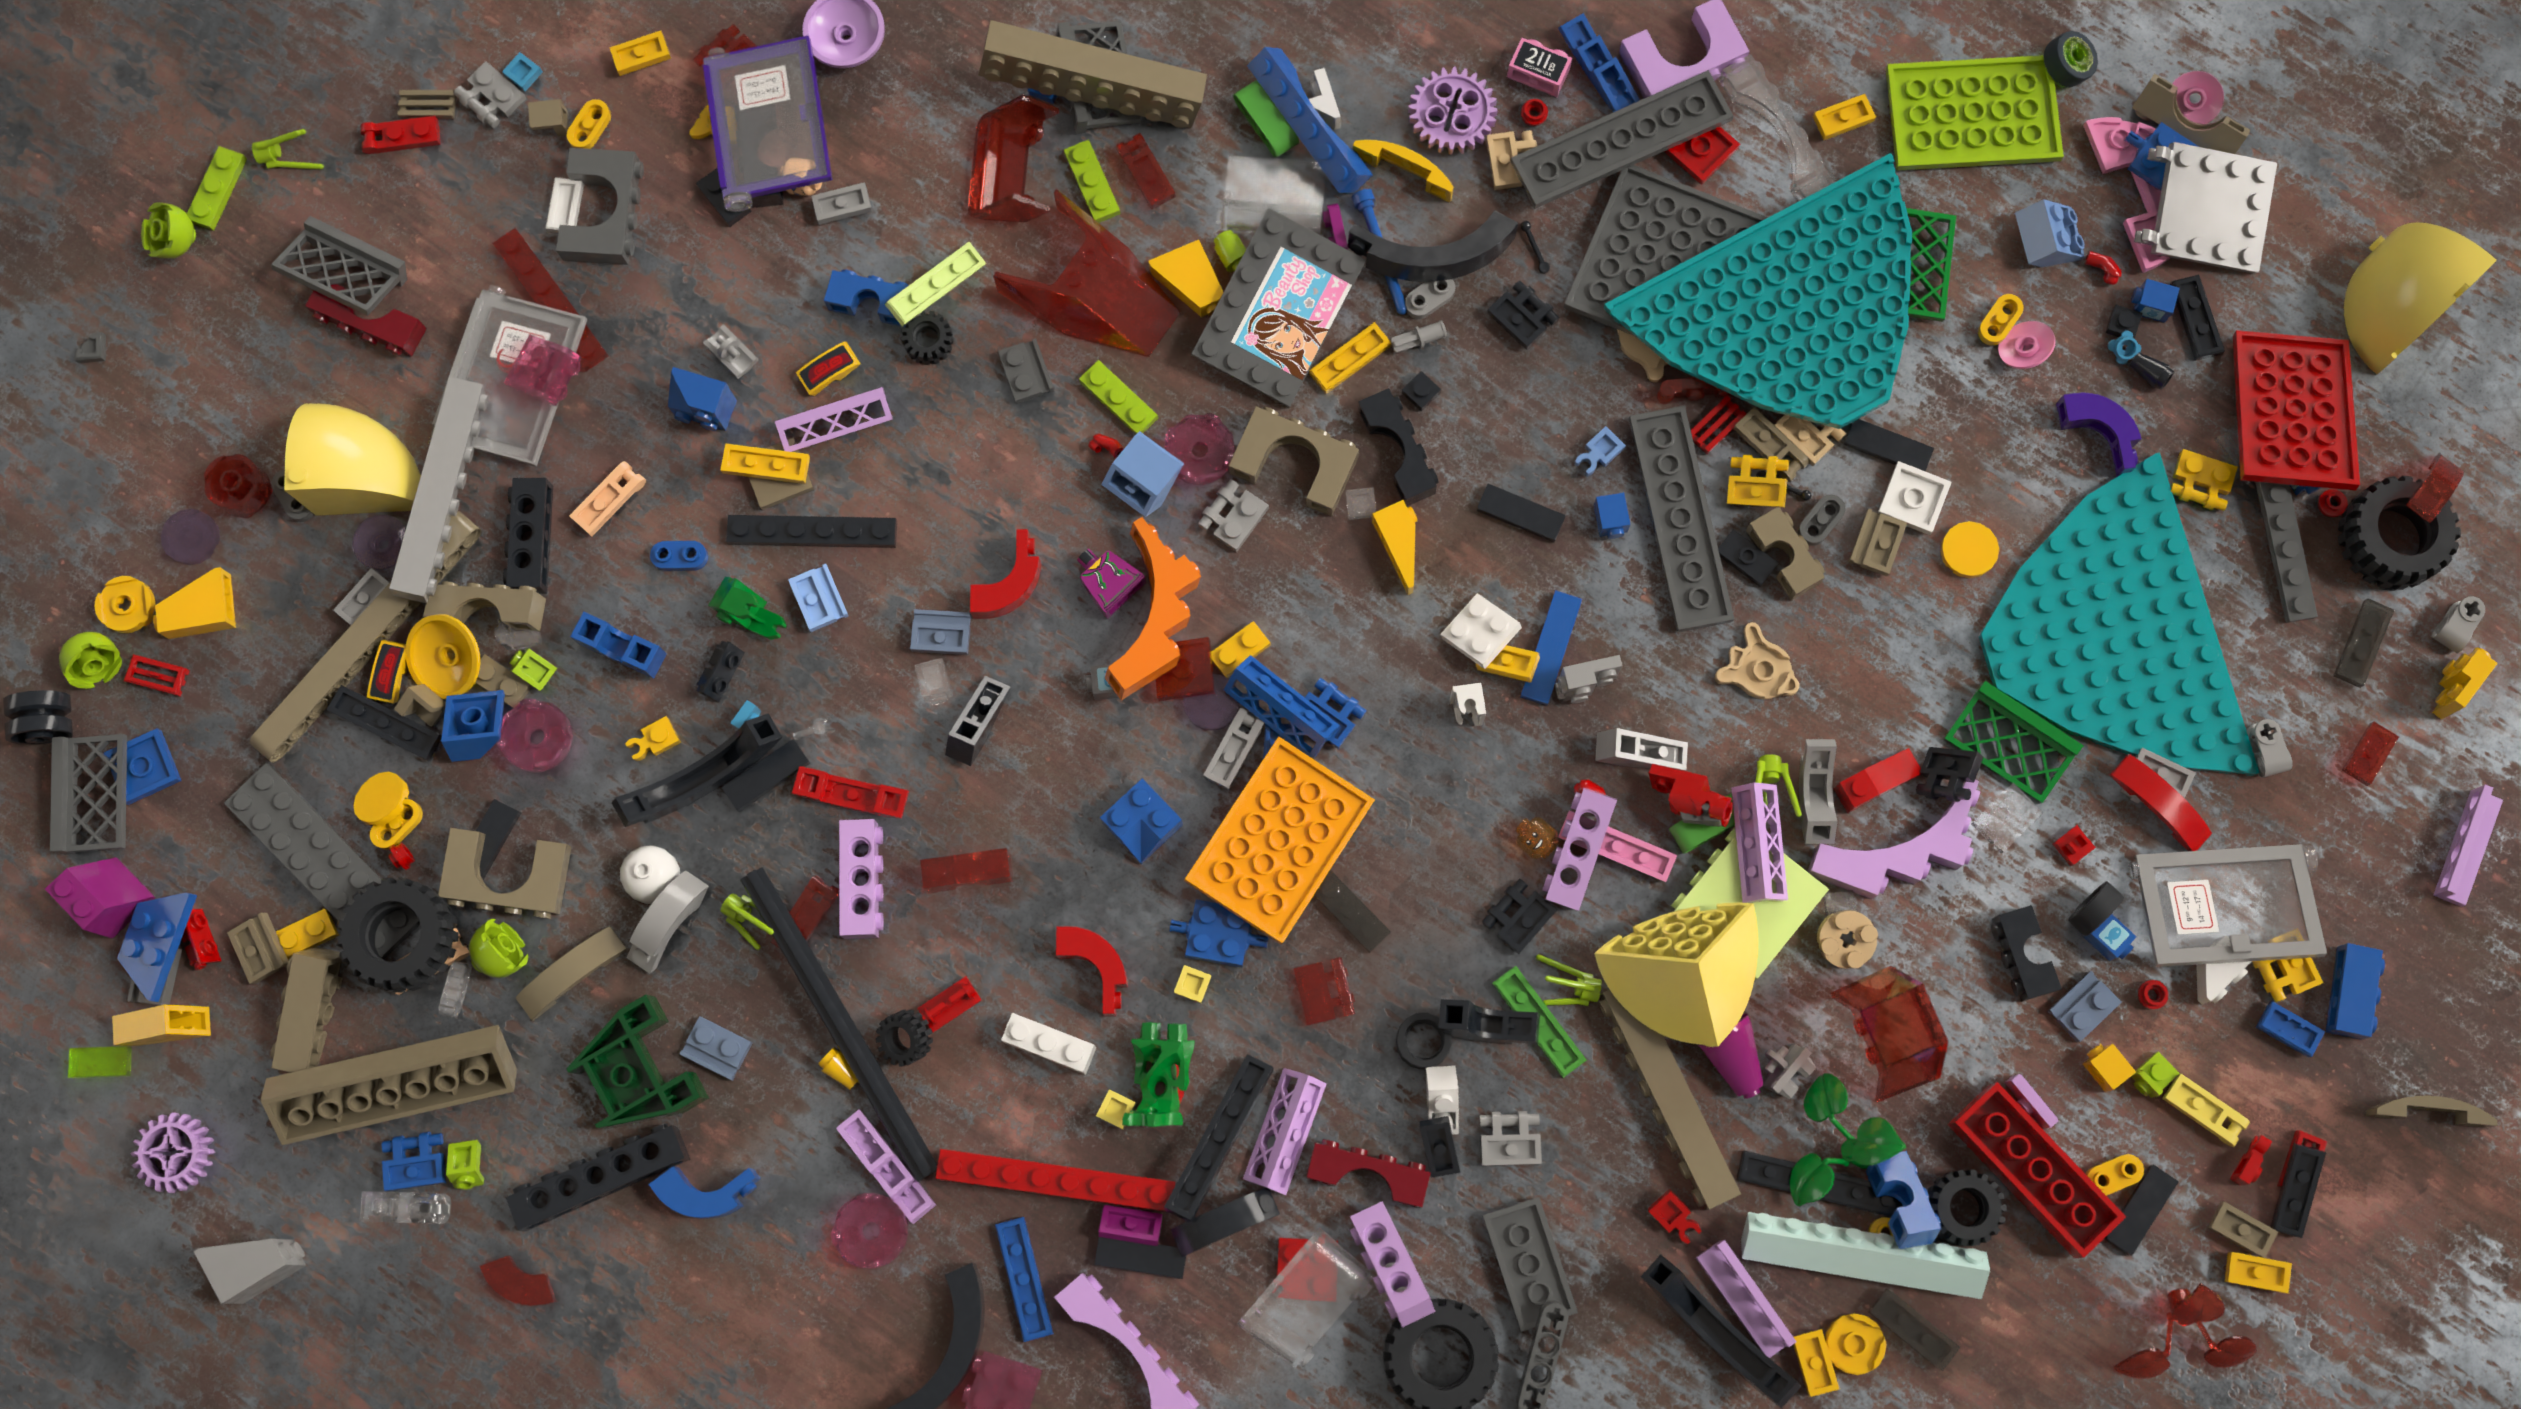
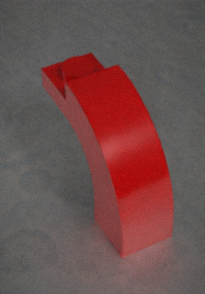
M1016 529V562L1013 570L1005 579L994 584L970 585V613L973 619H989L1006 615L1020 607L1033 593L1040 577L1041 561L1039 556H1030L1035 555V538H1030L1028 529Z
M1056 926L1057 958L1081 959L1096 966L1101 973L1103 981L1104 1017H1116V1009L1122 1008L1121 992H1116V988L1128 987L1126 971L1119 955L1109 942L1090 930L1071 926Z

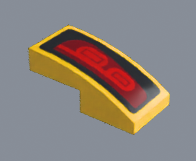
M844 341L814 358L795 373L809 395L815 396L834 380L841 381L861 364L848 343Z
M381 640L370 676L367 698L393 704L398 702L402 674L407 673L408 667L405 652L406 644Z

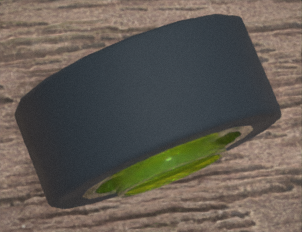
M2065 32L2050 41L2045 47L2043 55L2044 65L2053 80L2062 86H2077L2091 78L2097 70V52L2090 40L2080 32Z

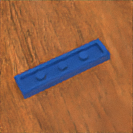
M1555 590L1535 652L1539 653L1540 659L1532 681H1525L1521 698L1548 706L1582 602L1581 598Z
M1025 1217L996 1224L995 1227L1024 1342L1054 1334Z

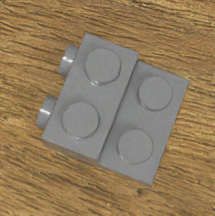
M1620 655L1563 667L1558 677V683H1555L1558 699H1563V702L1571 700L1572 703L1584 702L1588 700V696L1592 695L1596 685L1599 687L1613 683V679L1617 678L1622 668Z

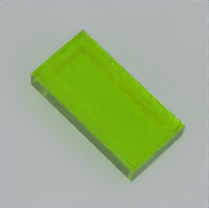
M132 1047L70 1048L68 1077L130 1076Z

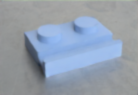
M827 564L788 579L810 632L849 616Z

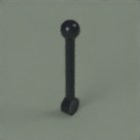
M1523 221L1520 227L1522 231L1526 232L1539 261V271L1542 274H1546L1550 270V264L1545 262L1530 230L1531 223Z
M1759 471L1756 477L1766 478V472ZM1787 484V491L1801 496L1805 501L1811 499L1812 494L1809 490L1802 491Z

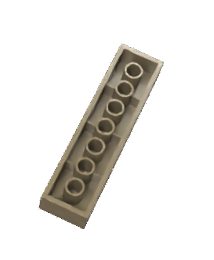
M993 20L990 21L978 76L985 77V79L992 82L1001 81L1012 84L1017 88H1030L1038 90L1045 95L1054 94L1066 97V99L1073 102L1083 101L1093 104L1097 108H1111L1119 110L1125 115L1135 114L1146 117L1150 121H1163L1171 123L1178 128L1187 127L1191 129L1202 105L1207 74Z
M496 1025L266 1078L261 1103L281 1145H286L514 1092L517 1069L500 1027Z

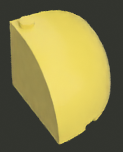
M2408 223L2396 228L2386 238L2380 236L2369 247L2372 252L2352 275L2345 294V325L2351 343L2360 358L2375 374H2379L2397 355L2434 323L2456 301V298L2472 286L2497 260L2468 238L2433 224Z
M303 404L297 409L289 427L285 452L284 490L316 516L412 510L421 475L411 453L392 432L362 413L337 405Z
M1754 903L1717 904V909L1700 911V907L1697 906L1667 913L1634 926V932L1624 938L1621 935H1617L1595 952L1599 970L1608 988L1620 1004L1637 1020L1650 1029L1671 1039L1701 1044L1707 1047L1719 1046L1742 1017L1754 984L1758 959V927Z

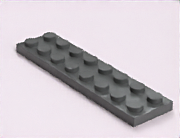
M1708 70L1511 158V164L1536 209L1731 122L1734 116Z
M1685 406L1631 415L1629 423L1677 632L1733 622L1734 615Z
M267 762L224 802L337 920H344L346 913L342 912L346 904L350 906L355 900L352 896L357 891L366 892L365 886L373 881L381 884L382 878ZM406 908L398 909L388 914L381 921L376 931L375 945L382 959H385L420 925L415 912Z

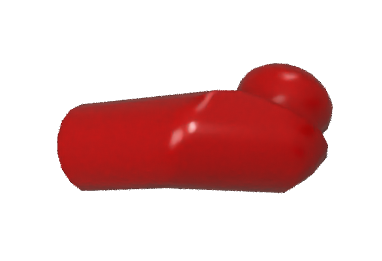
M2093 251L2087 253L2084 264L2100 268L2106 272L2103 276L2105 283L2117 284L2118 278L2122 275V270L2109 256Z

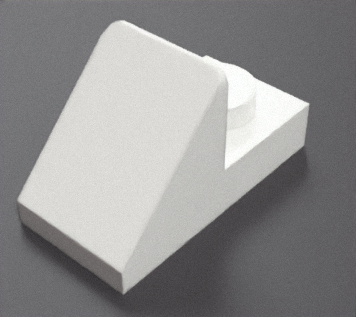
M1325 68L1315 70L1314 81L1310 82L1314 98H1310L1309 101L1329 127L1338 129L1340 128L1341 116Z

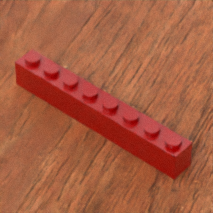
M940 1149L936 1179L1163 1212H1167L1164 1206L1177 1184L1174 1181Z

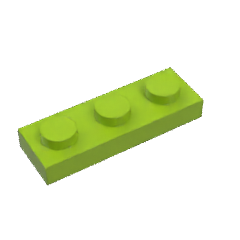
M1089 139L1064 149L1066 159L1094 223L1098 224L1120 215V209Z
M220 146L218 147L187 212L193 224L214 231L247 161L243 154Z
M1098 360L1079 378L1080 383L1135 435L1139 431L1144 433L1158 419V415L1101 361Z

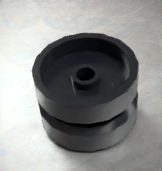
M37 690L18 692L3 698L4 716L11 718V720L4 724L6 741L22 745L51 744L53 737H73L72 720L65 717L71 713V697L69 694L59 691Z

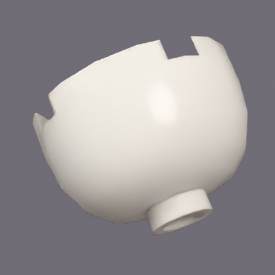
M641 846L631 851L623 860L620 868V880L625 891L633 899L645 904H652L666 886L680 875V868L676 859L665 849L656 846Z

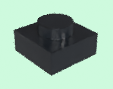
M2116 304L2112 309L2105 333L2120 337L2123 331H2131L2133 338H2135L2143 313Z
M1422 371L1402 389V394L1421 412L1441 393V388Z

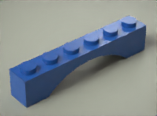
M1264 47L1247 67L1339 193H1355L1373 174L1360 156L1334 133L1315 110L1301 86L1296 68L1282 49Z

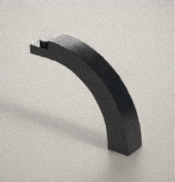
M1494 210L1487 221L1470 235L1452 243L1432 247H1416L1394 243L1354 224L1349 231L1347 246L1355 254L1365 256L1367 258L1365 268L1378 274L1405 281L1436 282L1465 276L1481 269L1498 258L1515 239L1518 222Z
M769 713L747 720L730 738L700 760L661 781L618 796L611 803L624 827L644 821L645 824L699 800L731 781L767 754L782 739V735Z
M1660 1254L1641 1275L1646 1284L1683 1323L1743 1379L1780 1409L1802 1387L1797 1380L1739 1332L1693 1286L1682 1271Z
M972 1262L945 1275L953 1300L954 1325L950 1345L943 1362L932 1378L919 1391L887 1409H938L952 1396L970 1371L981 1343L985 1318L984 1291L976 1263Z

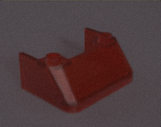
M1021 95L981 116L976 127L968 213L971 217L980 220L1025 223L1050 212V206L1036 202L1034 197L1025 194L1029 147L1042 139L1044 134L1043 121L1059 114V108L1029 96Z

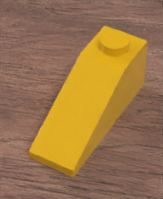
M1404 500L1373 513L1372 523L1407 595H1410L1414 589L1415 522H1417V517L1411 506L1407 507Z

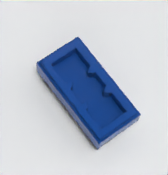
M2273 1001L2268 1003L2256 1026L2257 1029L2308 1058L2313 1056L2325 1033L2324 1030Z

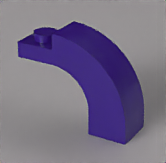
M2092 393L2064 394L2059 399L2056 406L2061 430L2083 427L2093 429L2103 435L2110 445L2117 477L2123 473H2130L2136 468L2138 457L2136 450L2132 448L2141 440V435L2133 418L2123 407L2111 399Z

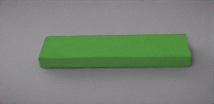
M1517 966L1492 983L1512 1011L1538 1012L1540 1014L1537 1045L1562 1078L1587 1061Z

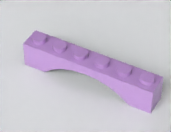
M1082 1273L1055 1296V1299L1074 1321L1088 1323L1107 1331L1119 1339L1132 1352L1147 1380L1151 1398V1409H1196L1200 1405L1189 1391L1184 1394L1176 1384L1180 1380L1169 1367L1164 1370L1157 1361L1161 1357L1150 1344L1145 1347L1140 1342L1138 1337L1141 1333L1131 1321L1125 1323L1118 1314L1122 1310L1111 1297L1106 1300L1099 1291L1103 1287L1092 1274L1087 1278Z

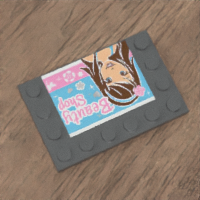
M1268 207L1191 356L1289 408L1366 260Z

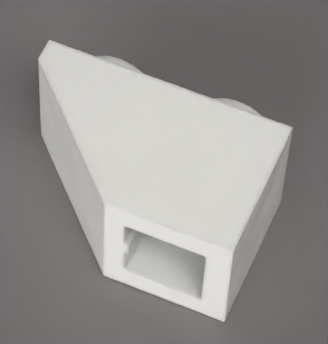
M2227 936L2216 939L2209 947L2231 946L2230 940ZM2252 961L2198 964V1001L2201 1004L2211 1001L2213 1003L2218 1002L2228 992L2225 987L2231 981L2237 983L2247 974L2248 971L2245 968Z
M1427 1067L1428 1119L1449 1116L1452 1134H1459L1456 1067Z

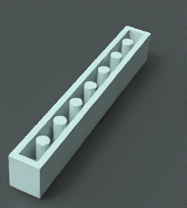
M1748 1212L1741 1238L1742 1259L1982 1299L1990 1273L1987 1252L1974 1248L1966 1249L1944 1243H1932L1899 1249L1894 1236L1885 1233L1877 1234L1860 1231L1855 1228L1847 1229L1830 1226L1825 1223L1805 1222L1795 1218L1788 1219L1770 1216L1766 1213Z

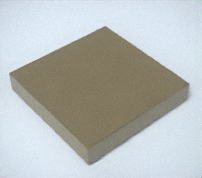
M794 437L788 439L789 446L796 444ZM782 442L765 448L784 451ZM808 472L806 484L749 477L762 510L814 490Z

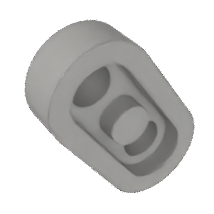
M1454 280L1424 282L1411 291L1405 301L1407 314L1414 319H1423L1448 303L1455 293ZM1444 284L1447 288L1439 290L1437 285ZM1421 299L1424 301V304L1418 306L1414 301Z

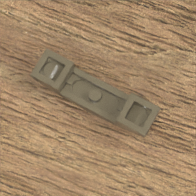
M609 926L585 940L550 965L515 998L530 1019L534 1021L557 1003L556 1000L599 967L607 966L628 949Z
M2440 1096L2400 1098L2380 1103L2366 1110V1116L2389 1119L2407 1117V1108L2455 1113V1125L2482 1128L2497 1126V1119L2482 1109L2460 1100Z

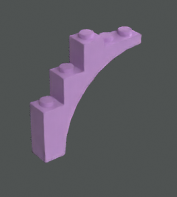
M1975 780L1974 783L1964 782L1962 788L1971 790V798L1969 800L1952 802L1939 821L1911 841L1890 848L1870 851L1844 850L1820 844L1815 848L1807 872L1816 879L1873 899L1879 893L1883 894L1889 878L1885 877V874L1915 885L1921 881V878L1926 879L1929 873L1931 863L1927 862V860L1958 870L1964 864L1967 865L1973 853V848H1970L1972 838L1961 834H1965L1969 828L1971 817H1968L1970 807H1975L1978 801L1980 791L1976 789L1979 781Z

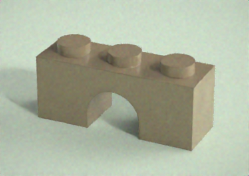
M1778 506L1751 522L1746 532L1754 545L1763 552L1771 548H1779L1787 553L1790 564L1782 569L1776 578L1792 601L1821 584L1825 578L1823 575L1824 568L1808 552L1809 546L1804 537L1798 536L1793 529L1794 524L1789 514L1782 512Z

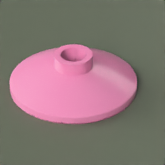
M2191 71L2179 76L2172 83L2178 87L2177 104L2181 113L2187 119L2195 123L2207 124L2221 111L2224 102V92L2220 82L2213 75L2203 71ZM2198 93L2201 96V100L2198 103L2191 102V94Z
M2027 321L2019 323L2012 327L2005 339L1999 344L1998 352L2000 358L2006 365L2012 368L2027 369L2035 367L2052 354L2055 347V336L2052 329L2042 322Z

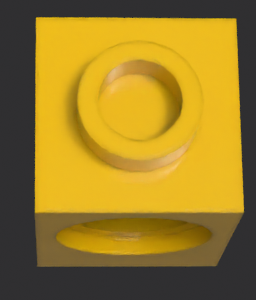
M2102 1044L2097 1045L2087 1053L2089 1059L2083 1063L2084 1067L2105 1092L2114 1090L2136 1073L2114 1044L2104 1047Z

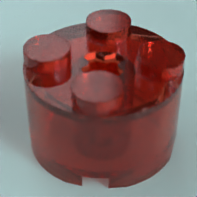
M241 454L223 455L216 458L209 464L204 473V491L207 498L232 516L251 517L265 506L273 492L266 472L252 460Z

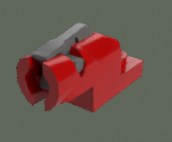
M1652 764L1649 770L1652 789H1656L1664 794L1670 793L1668 801L1671 812L1680 815L1684 823L1705 824V826L1726 827L1728 825L1733 809L1732 798L1712 790L1710 791L1707 776Z

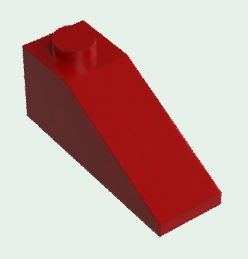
M1907 748L1843 780L1834 788V791L1847 813H1850L1921 775V768L1910 749Z

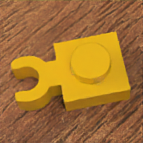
M665 716L641 729L644 735L643 738H631L625 744L629 749L635 745L640 746L639 752L634 754L632 758L635 761H641L647 756L648 751L652 750L653 754L657 756L680 744L681 741L669 718Z

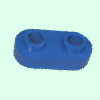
M661 541L652 547L650 559L656 568L662 571H696L706 565L708 552L697 541ZM695 550L696 556L688 558V553ZM662 551H668L666 558H660Z

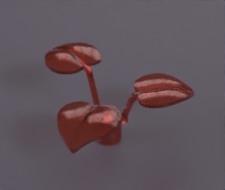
M2199 1283L2192 1293L2185 1288L2175 1289L2168 1293L2167 1300L2171 1312L2166 1313L2168 1323L2164 1351L2162 1352L2159 1348H2148L2139 1351L2116 1364L2114 1369L2119 1373L2139 1379L2153 1378L2164 1373L2170 1367V1361L2167 1357L2171 1354L2174 1321H2177L2181 1326L2197 1324L2206 1342L2212 1348L2204 1353V1359L2215 1367L2225 1368L2239 1365L2257 1353V1347L2252 1339L2245 1336L2227 1337L2218 1344L2211 1339L2202 1322L2214 1321L2221 1317L2225 1312V1306L2222 1299L2212 1289L2203 1283Z

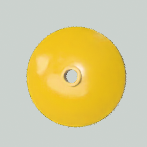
M445 614L427 616L413 626L407 638L405 652L409 672L416 684H425L441 699L468 692L475 684L479 675L480 652L477 642L467 626L460 620Z

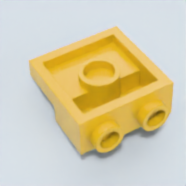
M2475 648L2472 653H2464L2457 661L2453 659L2442 670L2445 676L2439 682L2445 689L2435 700L2438 705L2433 710V714L2443 719L2466 707L2498 664L2491 659L2487 651L2482 648Z

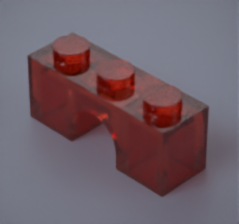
M1007 848L920 860L923 889L927 893L956 890L957 886L982 883L984 885L1014 882L1011 856Z

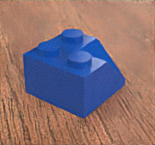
M673 367L670 378L668 408L673 413L674 418L684 423H690L691 421L701 423L700 426L707 430L716 431L718 428L726 431L737 402L727 383Z
M1143 778L1100 817L1102 824L1140 864L1147 860L1183 826L1182 819Z

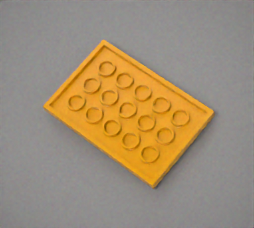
M1278 737L1184 881L1265 935L1282 944L1375 799L1284 739Z

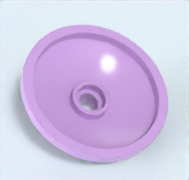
M817 0L809 8L803 22V36L809 35L811 38L813 56L823 64L836 68L855 67L869 60L880 48L885 34L883 16L878 6L872 0ZM846 35H850V36H851L850 39H848V40H843V37H844V36H846Z

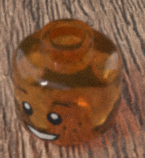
M1539 816L1532 818L1530 821L1525 818L1515 830L1518 833L1516 845L1533 859L1541 857L1546 859L1559 844L1557 830Z

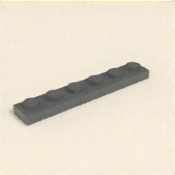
M2255 482L2285 622L2290 623L2314 619L2318 615L2290 487L2288 484Z

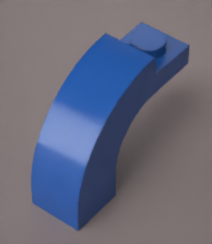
M673 1166L651 1182L649 1186L657 1197L672 1210L690 1217L711 1219L724 1217L744 1207L738 1196L745 1197L757 1188L755 1183L761 1178L755 1169L748 1168L723 1188L713 1192H702L689 1182L679 1167Z

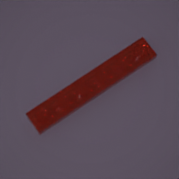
M516 228L493 242L496 249L536 304L579 315ZM552 324L565 342L569 328ZM585 325L575 354L576 359L586 372L609 357L587 325Z

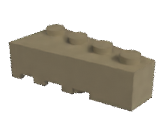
M314 947L293 953V956L289 959L287 964V973H289L288 983L284 987L281 996L282 1002H284L283 1009L276 1022V1029L278 1030L277 1041L271 1049V1059H273L271 1068L296 1072L318 1067L327 1037V1032L323 1031V1027L329 1023L335 1009L332 1003H330L336 989L341 988L343 980L342 977H338L341 963H344L339 956V951Z

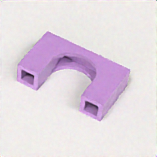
M1711 0L1695 7L1692 22L1701 36L1707 51L1705 58L1695 65L1683 67L1667 62L1660 55L1647 29L1622 40L1619 53L1644 99L1709 70L1715 81L1722 73L1729 70L1730 72H1735L1745 65L1749 49L1722 0Z

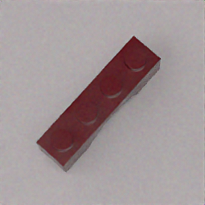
M338 284L331 285V288L336 291L347 290ZM313 290L305 305L313 313L312 318L325 325L331 322L337 325L336 328L348 335H352L353 332L359 334L363 341L376 346L377 343L386 346L385 349L397 356H401L403 353L412 357L427 329L419 319L396 309L377 319L360 318L356 316L354 309Z
M1322 1139L1321 1144L1315 1143L1307 1179L1336 1186L1343 1176L1352 1171L1369 1170L1377 1173L1386 1181L1391 1191L1392 1201L1417 1208L1423 1207L1431 1172L1425 1171V1165L1410 1161L1408 1166L1396 1164L1397 1158L1380 1154L1379 1159L1367 1156L1368 1150L1352 1146L1350 1151L1338 1149L1340 1143Z

